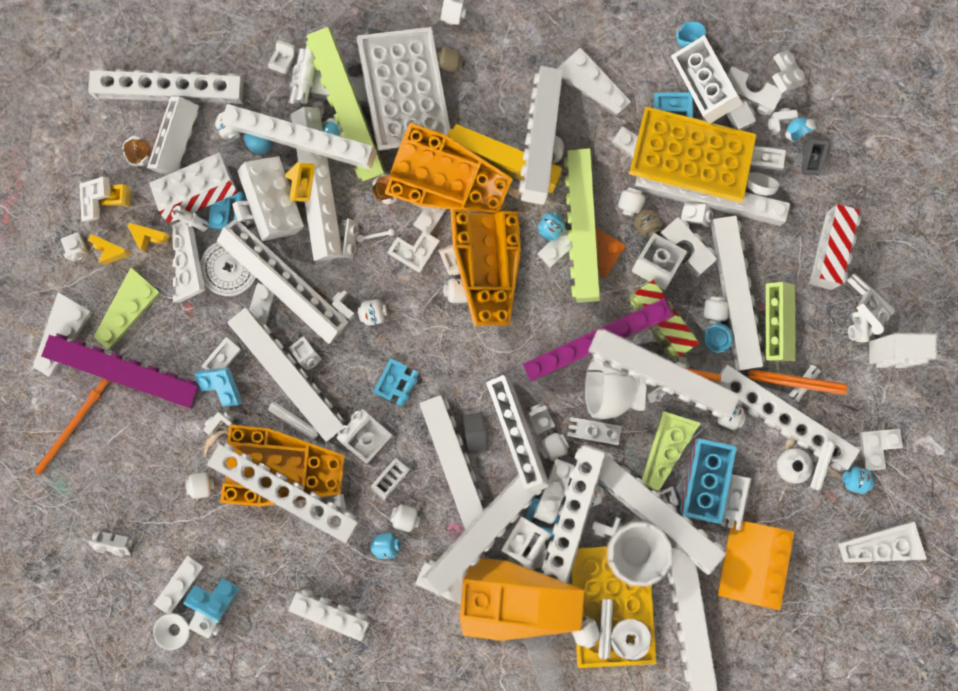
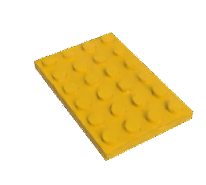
M645 106L629 174L742 203L756 134L714 123L709 124L706 121Z
M608 546L578 548L571 573L572 585L585 590L583 616L594 619L600 632L602 599H611L613 601L611 632L618 622L634 618L648 628L651 640L648 652L636 660L620 657L613 649L612 644L610 645V658H600V638L596 641V645L590 648L579 646L576 643L577 668L656 664L651 585L631 586L617 578L608 564ZM628 634L627 640H625L626 643L634 644L636 636Z

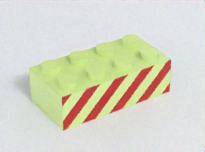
M652 280L633 293L630 297V304L637 311L666 298L656 282ZM671 305L675 317L651 327V329L654 331L652 335L657 342L661 341L665 348L663 350L665 354L675 360L699 344V342Z

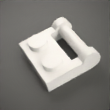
M869 290L863 295L857 306L858 313L872 325L873 333L881 334L885 328L884 324L889 320L891 314L876 295Z
M521 516L501 551L532 569L535 564L533 561L546 539L549 540L552 534ZM537 532L540 536L527 558L523 557L524 550L534 533Z

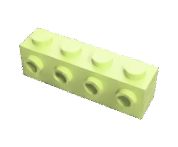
M785 282L766 284V360L795 361L794 284Z

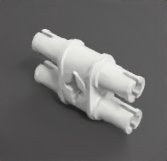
M307 45L306 49H299L297 64L293 67L292 82L290 83L292 90L288 104L295 107H300L301 103L307 104L309 90L314 84L313 79L316 67L313 60L315 56L313 52L309 51Z

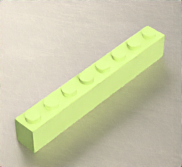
M326 27L308 34L306 44L309 51L314 53L315 59L313 62L317 71L320 70L322 74L320 80L323 88H327L329 92L327 98L330 106L335 108L336 114H334L337 124H341L344 131L341 132L342 137L371 145L377 151L371 170L359 166L355 168L358 178H362V181H367L386 174L331 28Z
M590 148L567 150L568 157H564L565 169L569 171V175H565L566 187L570 188V193H566L567 205L571 206V211L567 212L568 223H572V230H568L569 241H573V248H569L570 260H574V267H570L571 279L575 278V285L572 286V297H576L577 303L600 301Z

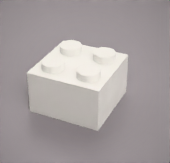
M653 233L636 261L632 272L649 282L654 280L658 287L666 290L687 251Z

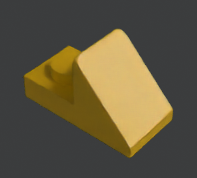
M297 162L285 174L284 177L292 180L290 200L310 201L315 170L314 163Z
M125 184L110 185V197L100 199L101 206L117 205L130 207L131 188Z
M132 223L128 224V228L139 249L143 252H146L149 241L160 245L162 242H169L170 236L164 232Z
M93 234L88 239L89 242L93 243V248L103 252L99 259V263L103 265L130 256L131 252Z

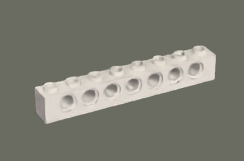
M99 68L97 71H90L88 93L94 98L169 101L170 97H182L190 102L243 104L244 81L239 75L233 73L222 76L218 73L201 75L198 72L183 74L182 72L172 71L169 74L162 71L146 73L143 70L127 72L123 69L108 71ZM114 80L113 85L108 86V83ZM133 81L130 87H126L128 82ZM152 82L150 87L145 88L146 83ZM170 82V86L164 89V85ZM185 83H189L188 88L182 89ZM203 84H208L205 90H200ZM221 85H227L225 90L219 91Z
M728 365L723 367L719 373L722 375L721 382L714 381V383L732 391L731 384L733 382L737 383L739 390L736 394L740 395L737 403L738 406L746 407L748 409L747 412L756 418L758 416L763 418L767 426L771 428L777 427L781 430L780 434L786 438H794L798 441L796 444L803 449H811L814 451L813 455L817 458L820 457L825 439H834L836 441L837 454L831 457L830 466L838 471L849 469L858 455L859 449ZM749 393L754 394V403H750L747 400ZM766 403H768L772 408L769 414L765 413L764 411V405ZM782 414L788 417V422L785 425L780 421ZM798 425L804 427L802 435H799L797 432ZM816 435H818L821 439V442L818 446L815 445L813 442V439Z
M227 443L224 446L218 445L207 463L208 466L340 541L347 542L358 523L355 521L356 516L347 511L345 514L337 511L339 507L331 502H328V504L321 502V496L313 492L310 495L303 491L305 487L296 482L291 485L286 482L287 477L278 472L276 475L270 473V468L262 463L259 465L252 462L253 458L245 453H242L241 456L235 453L236 448ZM231 457H235L238 463L235 468L231 469L228 467L227 462ZM248 467H252L255 470L252 478H247L244 474L245 469ZM264 477L272 479V485L269 488L262 486V479ZM283 486L289 489V495L286 498H282L279 495V489ZM299 496H304L307 500V504L302 508L296 505V499ZM314 507H323V516H314ZM334 515L341 518V524L338 527H333L330 524V518Z
M586 444L582 448H578L575 459L578 461L576 467L573 466L570 472L572 481L570 486L567 485L564 496L567 498L565 504H561L558 513L561 518L559 523L556 522L553 529V534L556 535L554 541H550L547 552L550 555L548 560L545 559L542 566L544 575L550 576L553 574L557 576L558 580L566 583L569 582L608 451ZM584 462H589L592 465L591 472L583 469ZM578 481L585 482L586 490L582 491L578 488ZM575 499L580 502V509L573 508L572 500ZM567 518H571L574 520V528H570L567 526ZM561 537H566L569 540V546L562 545ZM555 556H561L564 564H557Z

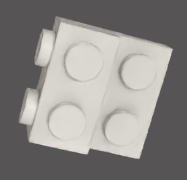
M364 409L353 413L351 422L347 426H342L339 429L336 438L367 464L391 438L392 434Z

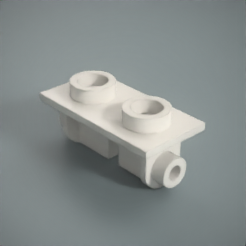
M351 219L342 220L339 223V235L344 239L340 240L342 256L338 258L346 257L351 260L354 258L356 236L359 229L358 223Z
M98 531L93 533L92 540L94 541L89 540V544L96 552L104 553L109 551L120 557L131 555L128 547L132 546L133 540L130 537L115 535L114 541H111L113 536L111 533Z

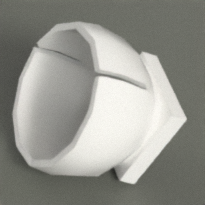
M594 358L591 359L585 379V401L588 412L593 418H615L630 408L645 410L646 379L640 376L639 378L632 377L623 368L622 370L615 369L610 366L611 362L609 361L601 362Z
M631 521L616 529L610 539L607 550L608 564L615 576L631 586H649L662 579L658 574L664 577L670 567L671 545L664 532L647 521Z

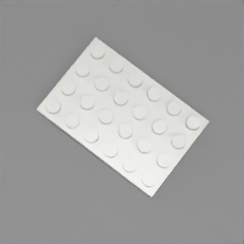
M425 27L357 36L377 150L399 148L410 122L448 135L450 125L432 28Z

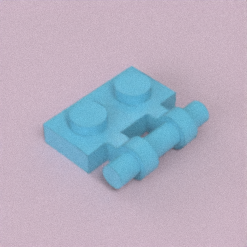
M390 358L373 393L389 401L396 395L399 397L396 404L403 407L405 401H408L410 398L409 393L413 385L416 386L418 382L416 379L419 372L412 370L410 376L405 374L408 367ZM403 379L407 382L401 392L397 388Z

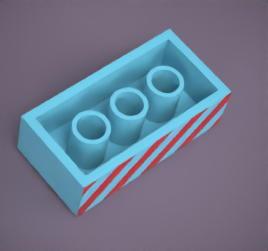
M699 438L694 439L679 515L722 524L736 446Z

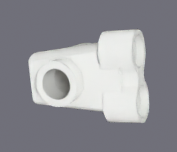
M852 312L854 325L848 328L849 338L852 341L869 342V337L873 333L872 327L866 318H862L858 312Z

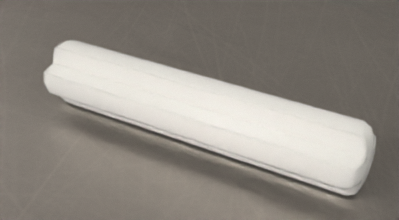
M856 273L848 277L847 281L859 293L864 295L867 291L871 290L889 310L890 317L894 314L895 309Z
M276 402L270 404L268 410L309 438L315 440L318 437L319 433L314 427Z
M826 438L812 479V489L821 490L835 448L836 441L834 439Z
M602 599L599 657L602 659L610 658L613 601L611 599Z

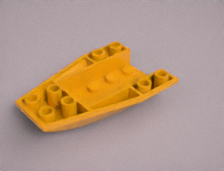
M410 122L403 135L391 168L385 194L424 207L469 209L470 211L498 213L512 182V177L448 135Z
M451 209L453 250L473 323L475 326L510 325L521 251L518 212L501 211L495 214L470 213L469 209Z
M229 424L227 444L236 448L235 453L241 456L242 453H245L253 458L252 462L259 465L262 463L270 468V473L276 475L278 472L287 477L286 482L291 485L296 482L305 487L303 491L309 495L311 492L321 497L341 494L345 455L269 428ZM231 457L227 462L228 467L231 469L235 468L238 463L237 459ZM248 467L245 469L244 474L247 478H252L255 470L252 467ZM225 477V483L222 484L220 503L259 507L275 504L231 478ZM270 477L262 479V486L264 488H269L272 485ZM286 486L279 489V495L282 498H286L289 495V489ZM299 496L296 501L306 500V498Z
M480 558L474 566L470 565L465 570L467 573L463 577L460 609L463 636L503 641L582 630L584 589L506 560Z

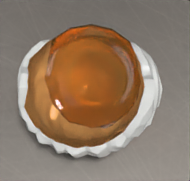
M134 135L123 143V153L129 164L145 166L151 156V146L145 139Z
M389 174L377 176L372 182L373 196L377 201L393 204L398 198L385 194Z

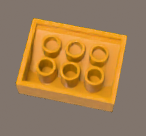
M735 521L734 527L729 529L725 550L726 555L724 556L717 595L781 610L794 531L746 521L742 522L741 530H737V521Z

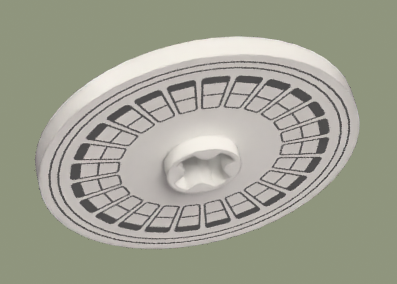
M218 242L211 245L201 258L200 266L204 284L218 295H239L249 289L256 279L246 267ZM226 264L234 266L231 268V272L223 270L226 268Z

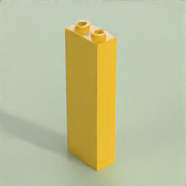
M455 124L454 129L450 128L448 132L449 137L508 176L520 181L524 180V176H521L522 165H526V160H523V151ZM552 163L548 192L553 194L560 179L562 167Z

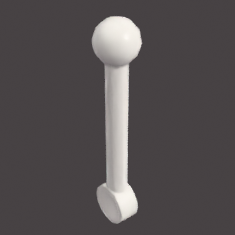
M389 229L385 232L366 236L357 235L356 240L361 243L365 239L385 235L393 236L395 230Z

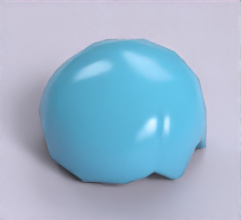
M693 21L683 23L681 30L677 31L676 40L678 45L684 48L705 35L706 37L705 26Z
M244 133L247 148L255 154H265L271 150L274 144L273 141Z
M714 324L707 328L704 340L706 346L711 351L721 353L727 351L732 346L734 338L728 326Z

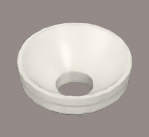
M757 172L749 173L746 185L750 194L762 197L775 194L780 186L779 182L774 178Z
M796 448L788 449L779 456L777 471L785 481L797 484L804 482L811 476L813 462L805 451ZM796 460L801 461L803 464V469L800 472L794 471L792 467L793 462Z
M166 614L159 618L154 626V639L164 649H178L189 638V623L180 614ZM172 624H177L180 627L178 635L171 634L170 626Z

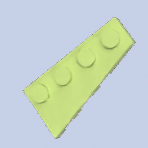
M130 268L94 338L108 350H111L160 295V292L138 272Z
M665 411L662 412L641 479L646 484L645 487L657 491L661 489L675 463L682 455L683 450L701 423Z

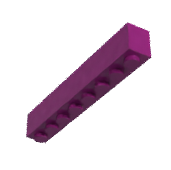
M663 298L524 363L523 366L530 382L538 380L592 355L588 351L597 330H606L622 339H627L675 317V314L668 299Z
M59 333L56 336H48L41 357L187 408H193L200 389L194 380L185 378L184 381L177 379L178 375L168 371L166 375L159 373V368L151 365L148 368L142 367V362L130 359L129 362L122 360V355L113 352L111 355L105 354V349L93 346V349L85 347L87 343L76 339L73 343L67 340L68 336Z

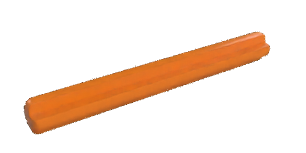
M753 369L749 371L748 378L753 381L843 395L847 392V384Z

